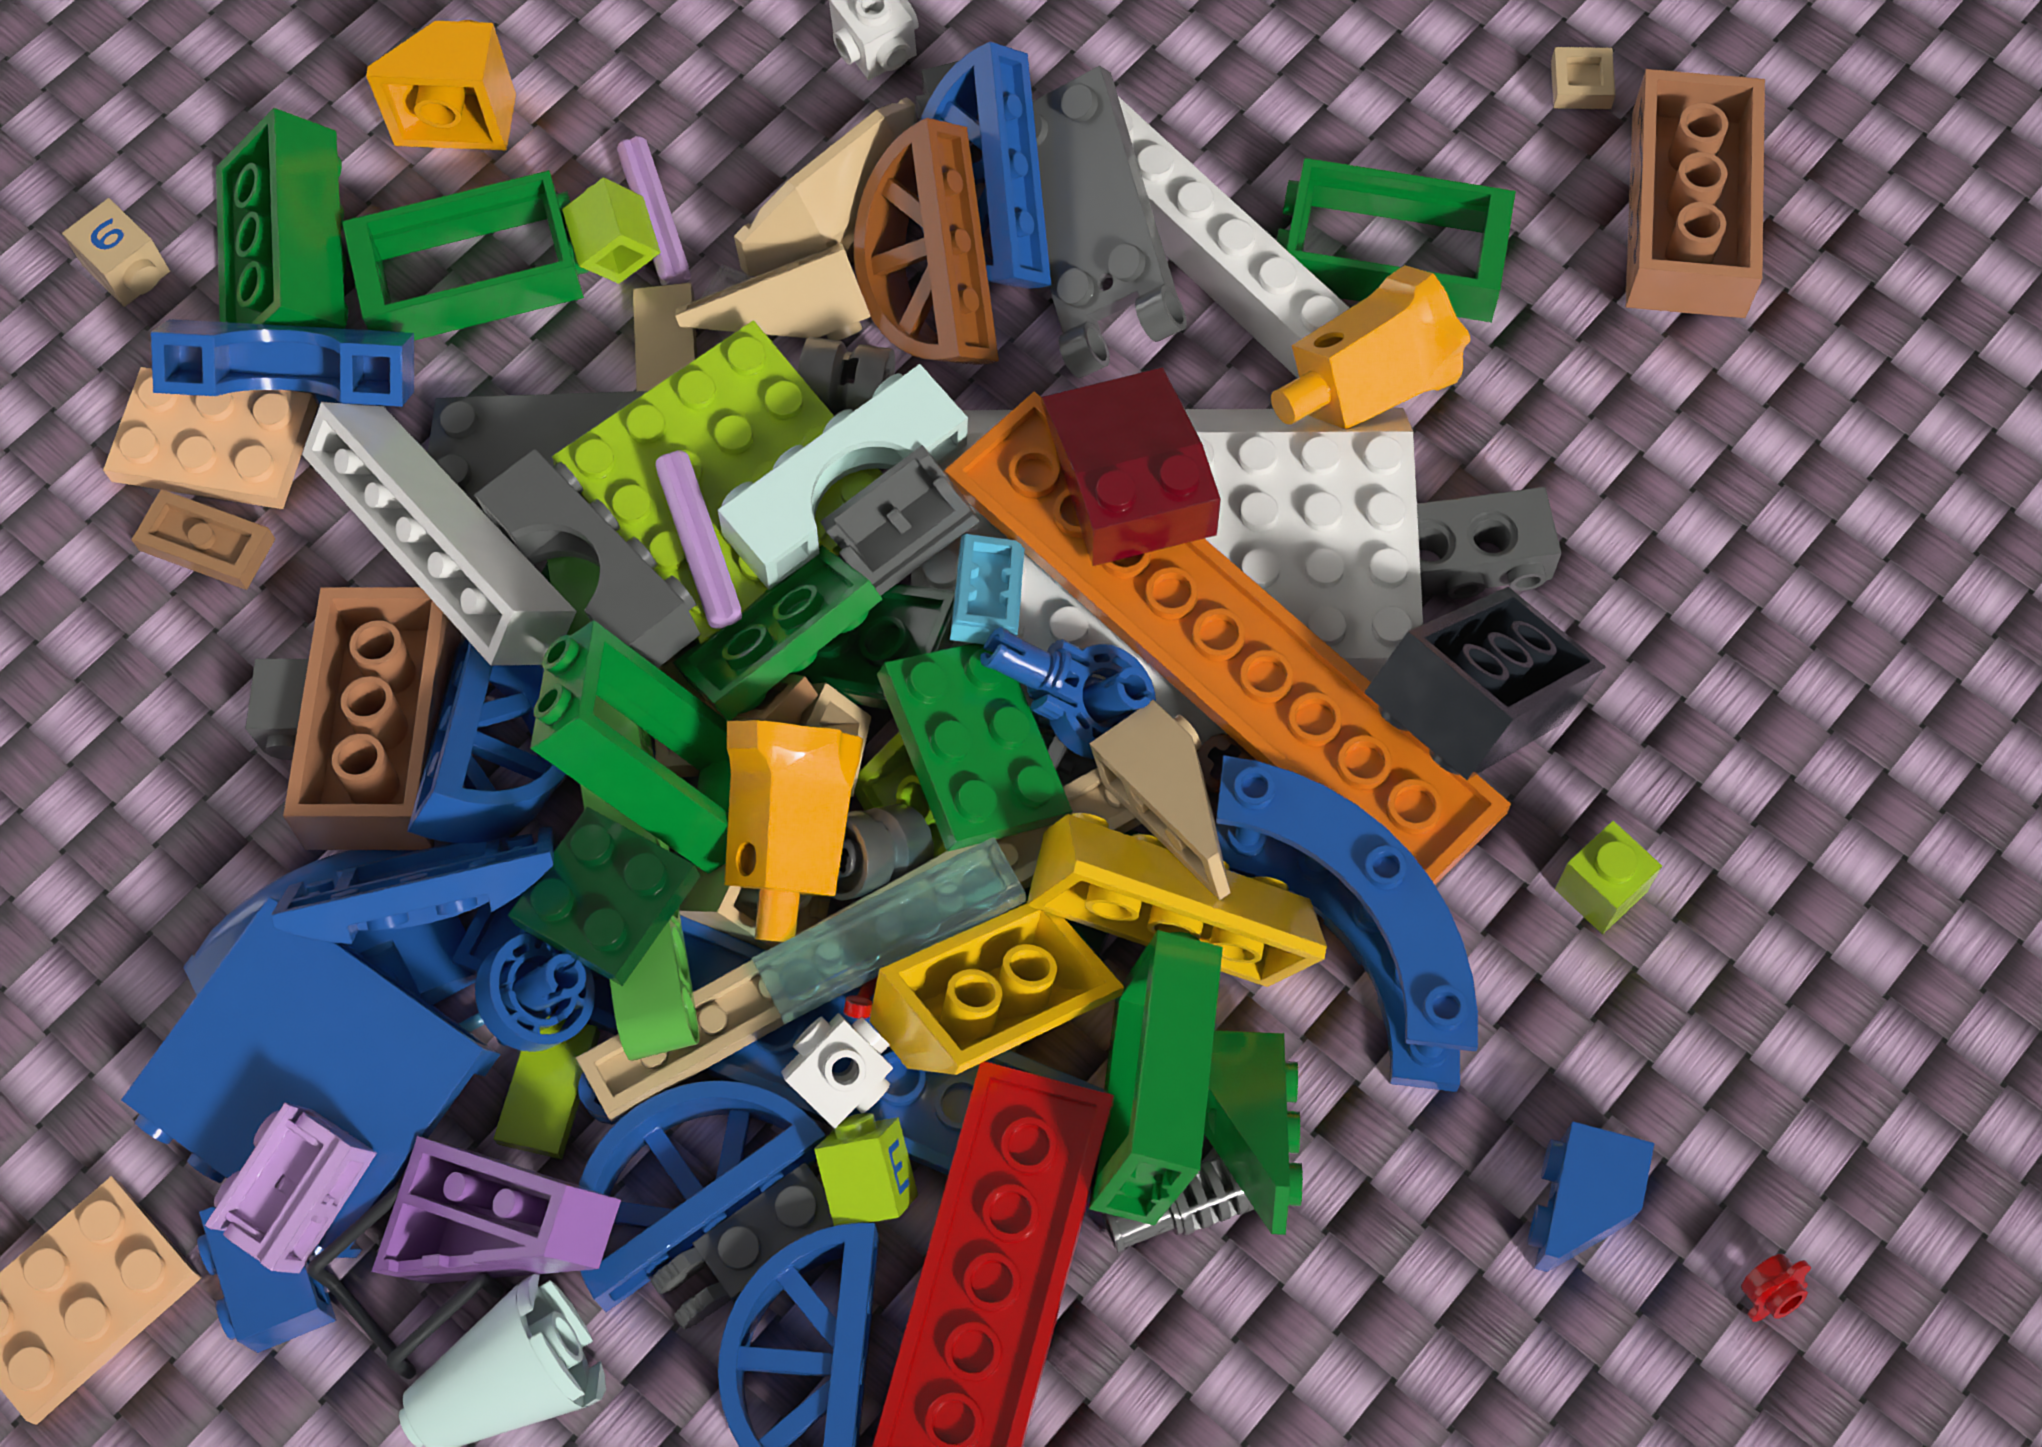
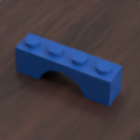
M169 319L151 331L153 393L219 396L249 390H294L323 394L346 404L401 407L414 393V333Z

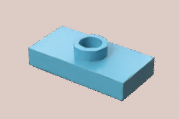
M972 534L961 535L950 640L985 644L992 632L998 627H1003L1011 634L1018 636L1025 549L1018 541Z

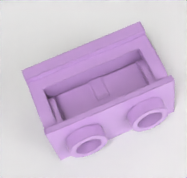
M284 1103L280 1111H276L268 1116L259 1127L254 1137V1146L256 1148L241 1171L233 1173L219 1188L214 1199L216 1209L205 1226L209 1229L225 1231L223 1235L259 1260L260 1264L269 1270L299 1274L377 1152L314 1110Z

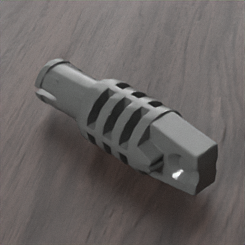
M1217 1156L1215 1159L1201 1162L1200 1171L1155 1226L1102 1213V1217L1115 1250L1121 1252L1126 1247L1173 1230L1176 1235L1183 1234L1186 1236L1201 1228L1210 1227L1219 1221L1228 1220L1232 1216L1249 1212L1254 1208L1220 1156Z

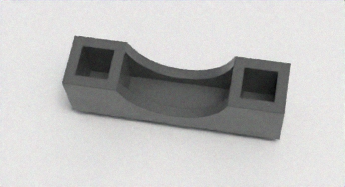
M533 449L474 494L486 516L532 565L553 558L576 557L588 560L599 566L600 576L596 591L584 610L590 622L595 620L657 668L700 635L689 612L696 606V603L687 589L673 575L663 580L654 571L658 565L647 548L636 537L633 536L626 542L617 533L620 526L612 513L600 500L595 499L589 504L580 495L584 491L581 484L562 462L552 467L536 449Z

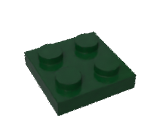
M587 807L554 851L553 866L538 881L526 889L508 916L520 929L562 953L572 955L571 958L579 960L583 965L623 986L701 875L694 864Z

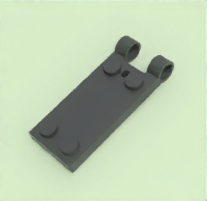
M1100 65L1033 101L1051 286L1049 287L1063 333L1059 337V349L1066 366L1077 378H1083L1109 365L1110 355L1098 321L1135 303L1136 313L1142 328L1149 338L1155 342H1159L1184 330L1187 325L1186 315L1176 293L1111 72ZM1113 277L1112 287L1104 291L1103 283L1105 279Z
M648 391L436 398L428 454L485 514L474 494L533 449H536L553 467L552 456Z

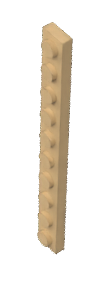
M1098 768L1063 786L1073 810L1071 814L1087 813L1098 816L1109 823V829L1123 834L1142 824L1103 785ZM1052 825L949 852L946 851L795 936V943H781L693 992L699 1027V1043L696 1045L630 1061L623 1050L619 1034L576 1057L606 1115L611 1122L649 1098L673 1088L879 972L880 968L904 958L1030 887L1044 831Z

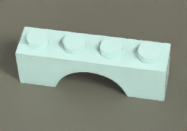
M921 364L904 376L900 373L894 374L883 381L875 390L873 398L855 411L846 409L833 417L824 428L823 434L805 447L802 445L794 446L783 453L775 462L773 470L754 484L749 481L734 488L724 499L722 507L718 509L722 536L767 589L770 590L819 554L818 533L814 518L818 504L833 484L843 477L860 470L873 468L891 469L921 445L941 465L967 445L968 417Z

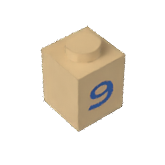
M107 198L62 233L82 266L124 307L139 295L149 292L160 279L170 272L152 239L110 198Z

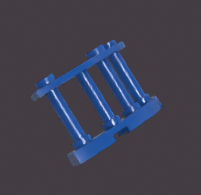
M1223 756L1215 827L1222 858L1229 865V871L1249 878L1261 876L1280 880L1288 885L1289 892L1309 898L1314 911L1324 919L1323 924L1345 945L1357 963L1363 965L1378 995L1377 1002L1387 1033L1390 1056V1084L1457 1092L1460 1086V1050L1476 1052L1478 1049V1009L1473 975L1463 940L1448 906L1432 879L1411 852L1384 825L1358 805L1330 788L1292 771L1259 761Z

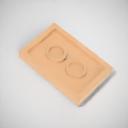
M141 367L103 471L111 482L284 509L318 405L312 394L291 390H249L219 396L153 393L152 369Z
M109 1177L0 1272V1389L23 1418L35 1425L43 1420L202 1278L121 1182L114 1177Z

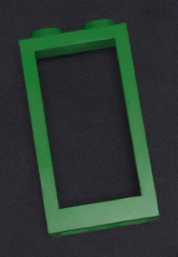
M1304 158L1300 181L1288 180L1283 215L1293 217L1291 229L1279 228L1277 242L1338 298L1361 302L1370 296L1388 276L1401 267L1304 252L1312 206L1482 233L1475 279L1435 272L1430 273H1434L1444 287L1457 317L1492 323L1501 290L1516 191Z
M550 170L342 221L361 313L367 329L372 331L414 333L415 341L584 298L578 275L589 273V271L579 267L572 241L568 237L567 224L562 211L564 207L571 203L568 191L556 192ZM548 219L558 262L391 303L382 260Z
M595 620L571 636L563 635L556 639L546 651L542 661L544 673L540 696L534 707L536 719L530 749L707 874L726 864L731 780L730 760L727 751V720ZM596 695L700 771L698 789L691 786L595 716L593 711Z
M1157 930L1123 981V993L1115 999L1104 1093L1114 1095L1115 1100L1091 1186L1090 1210L1155 1226L1200 1171L1223 947L1202 942L1197 937L1188 933H1168Z

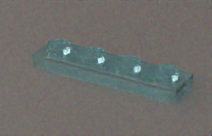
M992 837L753 957L752 960L785 1024L878 977L880 968L984 923L1026 902V894L996 839Z

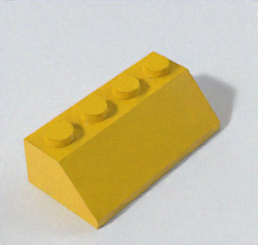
M1087 813L1067 814L1044 831L1027 906L1145 946L1149 944L1157 930L1168 933L1184 932L1191 934L1202 942L1223 947L1221 972L1265 987H1269L1324 960L1327 949L1311 900L1289 892L1288 885L1280 880L1261 876L1249 878L1229 871V865L1224 862L1230 894L1219 900L1155 836L1144 834L1129 836L1109 829V823L1106 820Z

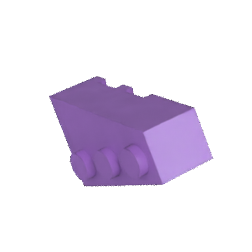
M417 1136L371 1272L433 1284L467 1281L482 1272L488 1273L492 1278L599 1269L621 1200L478 1152Z

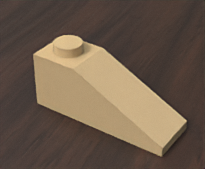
M842 243L677 307L675 317L680 327L737 332L754 320L766 335L818 338L827 334L829 340L836 341L861 331L863 328L860 321L871 317Z
M1152 700L1147 706L1137 710L1089 743L1103 785L1211 893L1221 900L1230 894V888L1205 778L1197 755V750L1202 746L1200 738L1192 725L1183 716L1177 715L1172 718L1159 704Z

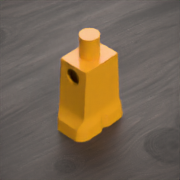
M1404 265L1388 276L1366 299L1291 345L1299 378L1272 392V407L1278 418L1288 425L1309 415L1343 429H1349L1423 392L1430 390L1439 391L1456 384L1462 375L1463 352L1470 342L1469 332L1457 318L1447 292L1434 273Z
M760 720L727 721V751L730 760L731 780L724 885L759 889L755 940L795 943L800 894L835 896L851 790L860 762L863 738L831 728Z

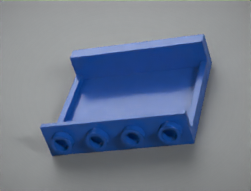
M268 897L121 1101L140 1114L134 1122L142 1131L165 1144H170L172 1139L176 1140L192 1152L187 1162L199 1173L218 1183H222L225 1178L230 1177L233 1173L241 1171L256 1148L254 1146V1137L259 1127L268 1116L276 1111H280L284 1103L314 1110L377 1152L311 1254L316 1257L395 1186L407 1169L417 1136L428 1139L473 1074L486 1076L501 1054L345 943L318 941L274 929L271 914L279 900ZM353 1242L336 1258H357L363 1249Z

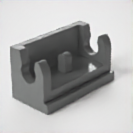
M921 445L820 522L829 536L842 549L839 553L844 560L869 579L881 596L980 521L944 469L928 450Z

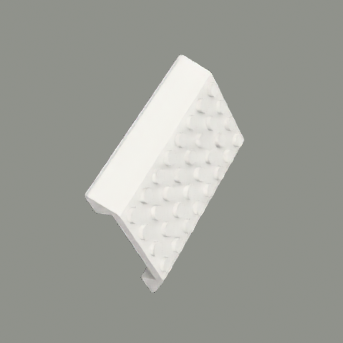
M1390 408L1349 429H1343L1309 415L1288 425L1278 418L1274 409H1185L1203 444L1221 498L1217 535L1205 539L1365 678L1372 682L1406 633L1423 625L1413 430L1404 408ZM962 410L968 417L967 445L940 466L945 470L1012 410ZM970 505L980 522L964 534L1008 539ZM961 536L911 573V585L955 591ZM1024 553L1017 637L1046 652L1052 643L1061 639L1081 649L1097 644L1113 645L1124 649L1133 655L1147 671L1154 687L1156 703L1172 718L1177 715L1183 716L1195 729L1200 738L1201 745L1212 736L1221 733L1227 734ZM954 640L952 648L972 643ZM1093 674V675H1092V677H1097V678H1100V679H1106L1105 677H1103V676H1101V675H1097V674ZM1020 683L1028 705L1031 706L1033 699L1029 698L1027 686ZM1038 727L1041 736L1044 733L1052 736L1056 735L1051 729Z

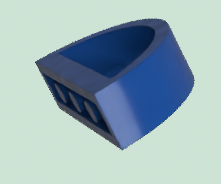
M988 42L965 55L947 72L931 95L921 120L930 118L967 127L969 140L982 150L983 160L972 163L975 185L983 182L986 185L977 204L982 237L990 224L993 260L984 253L988 281L1019 288L1051 286L1028 53Z
M463 637L455 650L408 832L444 842L481 843L509 836L525 827L537 816L566 776V773L539 754L535 756L478 732L477 729L522 717L531 736H533L536 719L534 707L540 696L544 673L542 665L491 666L467 638ZM488 683H492L505 697L484 703ZM472 754L535 781L518 788L496 791Z
M704 1081L686 1084L666 1090L633 1108L607 1132L597 1145L586 1164L578 1186L610 1196L613 1186L623 1169L639 1150L647 1144L686 1201L675 1209L620 1202L614 1224L646 1228V1230L604 1260L602 1258L599 1269L580 1271L593 1299L605 1312H608L650 1282L651 1278L654 1277L653 1275L663 1268L664 1265L670 1263L672 1259L682 1252L695 1248L693 1242L804 1162L809 1167L816 1163L817 1158L814 1149L826 1138L825 1133L814 1120L789 1100L772 1091L740 1082ZM729 1115L716 1180L703 1188L664 1132L696 1118ZM751 1118L759 1119L784 1130V1132L743 1160Z
M875 1223L837 1225L816 1231L794 1241L772 1256L759 1268L740 1293L723 1332L718 1364L719 1392L728 1426L739 1447H788L826 1413L823 1447H859L880 1241ZM843 1258L836 1319L801 1275L817 1266ZM785 1290L833 1349V1353L750 1347V1344L764 1313L776 1297ZM745 1371L831 1377L830 1380L769 1432L758 1439L748 1414L745 1399Z

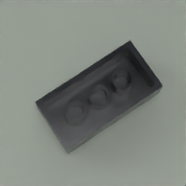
M1506 587L1408 631L1364 693L1379 705V712L1387 722L1400 730L1411 732L1429 748L1432 759L1441 768L1452 774L1461 775L1468 780L1563 724L1605 670L1606 666L1511 588Z

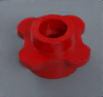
M1777 1254L1764 1260L1745 1277L1741 1284V1290L1754 1304L1753 1308L1748 1312V1316L1753 1322H1758L1769 1314L1775 1319H1780L1793 1312L1804 1302L1808 1295V1292L1805 1290L1808 1286L1805 1276L1811 1270V1266L1807 1261L1802 1260L1793 1265L1785 1254Z

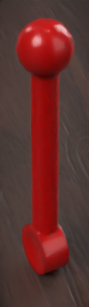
M879 972L866 979L857 996L846 997L843 1010L846 1015L858 1019L870 1017L872 1001L870 999L875 992Z

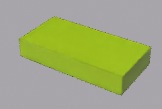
M566 1019L548 1029L540 1031V1034L557 1033L564 1025ZM586 1024L575 1036L547 1050L536 1052L521 1050L493 1138L498 1145L557 1159L563 1158L580 1102L578 1084L583 1070L576 1057L597 1046L600 1036L597 1026Z

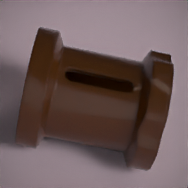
M1221 733L1210 737L1197 750L1207 791L1212 794L1220 793L1221 778L1217 780L1210 774L1214 766L1212 760L1207 757L1210 751L1219 755L1226 749H1229L1236 755L1235 758L1255 761V758L1228 734Z

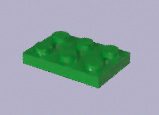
M821 545L817 556L772 589H767L742 612V618L739 622L721 628L702 644L698 642L675 660L673 664L686 681L727 721H730L738 714L755 709L765 699L767 691L789 673L799 672L809 666L816 658L818 650L838 634L851 631L859 626L866 619L869 610L879 603L882 598L869 579Z
M972 643L885 662L877 673L947 852L1050 826L1065 815H1070L1073 812L1020 683L981 664V654L986 652L993 655V652L983 648L985 644Z

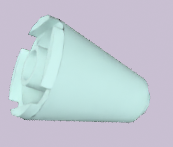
M533 1274L519 1282L405 1390L403 1394L404 1408L399 1411V1420L404 1433L412 1444L416 1447H460L589 1407L602 1399L606 1391L605 1373L602 1363L600 1361L589 1368L585 1354L582 1351V1348L593 1342L573 1304L552 1281H548L538 1287L540 1277L538 1274Z

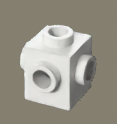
M829 0L833 39L836 48L847 64L856 63L868 81L886 71L898 69L908 59L917 55L914 30L919 27L915 11L908 0Z
M839 1013L829 1023L823 1017H820L795 1041L793 1047L799 1054L781 1073L785 1081L830 1125L836 1128L854 1108L860 1113L869 1110L889 1088L890 1083L885 1079V1076L893 1067L881 1054L890 1044L862 1017L857 1019L852 1025ZM842 1057L851 1058V1063L845 1071L840 1073L832 1072L833 1064Z

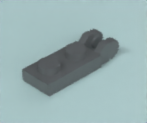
M804 1162L693 1242L695 1248L682 1252L672 1259L670 1263L658 1270L653 1275L654 1277L651 1278V1283L658 1294L661 1295L677 1289L707 1265L719 1281L689 1298L677 1310L674 1317L682 1329L686 1330L697 1325L730 1300L735 1304L740 1293L758 1269L784 1247L806 1235L833 1227L834 1224L824 1187L807 1163Z

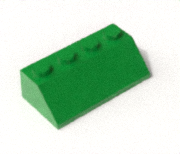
M273 108L216 166L220 322L345 328L349 310L347 303L344 302L343 275L346 269V257L342 253L341 242L344 209L340 204L339 177L342 162L337 154L336 130Z

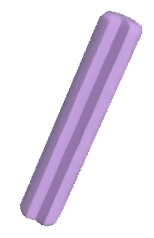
M635 136L630 140L623 139L617 146L619 159L629 189L643 196L661 252L653 258L661 285L687 283L691 277L689 266L647 140L641 136Z
M682 450L664 454L656 460L657 474L708 623L715 629L733 625L742 618L741 606L689 455Z

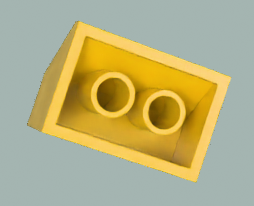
M1026 903L880 968L869 1021L890 1044V1048L907 1069L957 1075L1121 996L1124 986L1065 918L1027 906Z

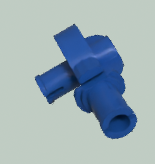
M998 627L992 632L983 647L985 650L993 652V655L986 652L981 654V664L1027 686L1029 698L1033 699L1030 706L1031 710L1048 718L1059 740L1071 751L1085 758L1094 759L1089 743L1137 710L1147 706L1150 701L1154 700L1156 702L1152 680L1142 664L1129 652L1113 645L1097 644L1081 649L1061 639L1052 643L1046 652L1011 634L1007 629ZM1093 674L1101 675V676L1105 677L1106 679H1100V678H1097V677H1092V675H1093Z
M520 929L516 937L492 950L478 970L475 982V999L479 1014L486 1027L496 1037L497 1042L503 1046L508 1045L517 1050L528 1052L552 1048L579 1033L591 1016L595 1003V984L591 969L583 965L579 960L571 958L572 955L564 954ZM559 1002V1007L556 1013L553 1014L550 1018L546 1019L553 1012L556 1003ZM566 1019L564 1025L557 1033L540 1034V1031L548 1029Z

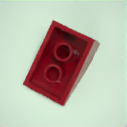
M1163 367L1041 397L1043 410L1092 566L1217 535L1221 498L1203 444Z

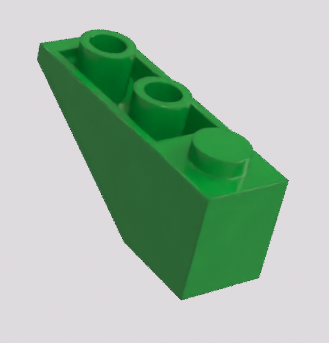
M1214 1031L1204 1134L1271 1234L1286 1235L1288 1206H1301L1303 1189L1302 1163H1289V1153H1299L1300 1111H1287V1102H1297L1298 1062L1285 1061L1284 1033Z

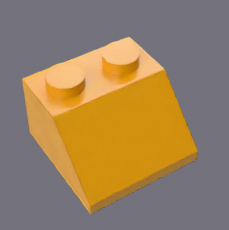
M435 20L368 66L366 77L394 146L507 151L516 92L493 23L474 20Z

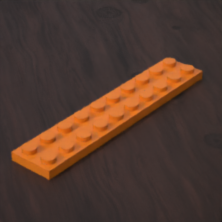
M1035 391L944 470L972 507L1009 540H1016L1022 544V547L1025 548L1024 553L1257 761L1304 776L1330 788L1358 805L1384 825L1411 852L1435 885L1508 813L1511 803L1478 774L1466 780L1461 775L1452 774L1444 770L1432 759L1429 748L1411 732L1400 730L1387 722L1379 712V705L1364 693L1371 682L1205 538L1092 566L1043 410L1041 396Z

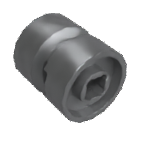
M809 337L802 349L798 374L830 412L836 416L838 412L846 409L855 411L873 398V394L878 386L895 374V353L890 348L859 344L853 352H848L842 341ZM848 379H854V384L848 383Z
M904 804L877 807L863 812L861 810L848 812L835 896L830 897L843 901L867 896L932 860L934 843L931 830L924 817L913 807Z

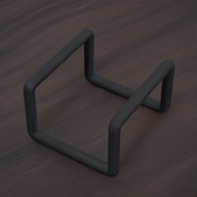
M398 1184L309 1263L307 1272L309 1276L325 1286L387 1356V1366L402 1377L412 1379L416 1375V1369L408 1360V1355L480 1289L483 1288L493 1298H500L504 1293V1289L488 1273L482 1272L475 1275L401 1344L396 1346L342 1282L324 1268L394 1206L401 1184Z

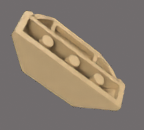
M906 97L898 103H891L876 109L791 177L761 207L751 225L749 223L744 225L734 235L741 269L748 276H758L840 243L844 247L850 264L854 263L855 224L863 191L873 169L886 149L905 130L917 123L915 104Z

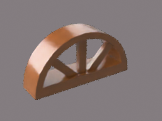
M925 118L905 130L886 149L873 169L863 191L854 234V262L857 282L873 322L881 333L899 349L923 359L982 365L998 362L999 357L968 131L965 126ZM909 218H911L923 227L924 238L905 244ZM927 260L928 266L912 297L906 267ZM932 305L934 306L937 334L925 322Z

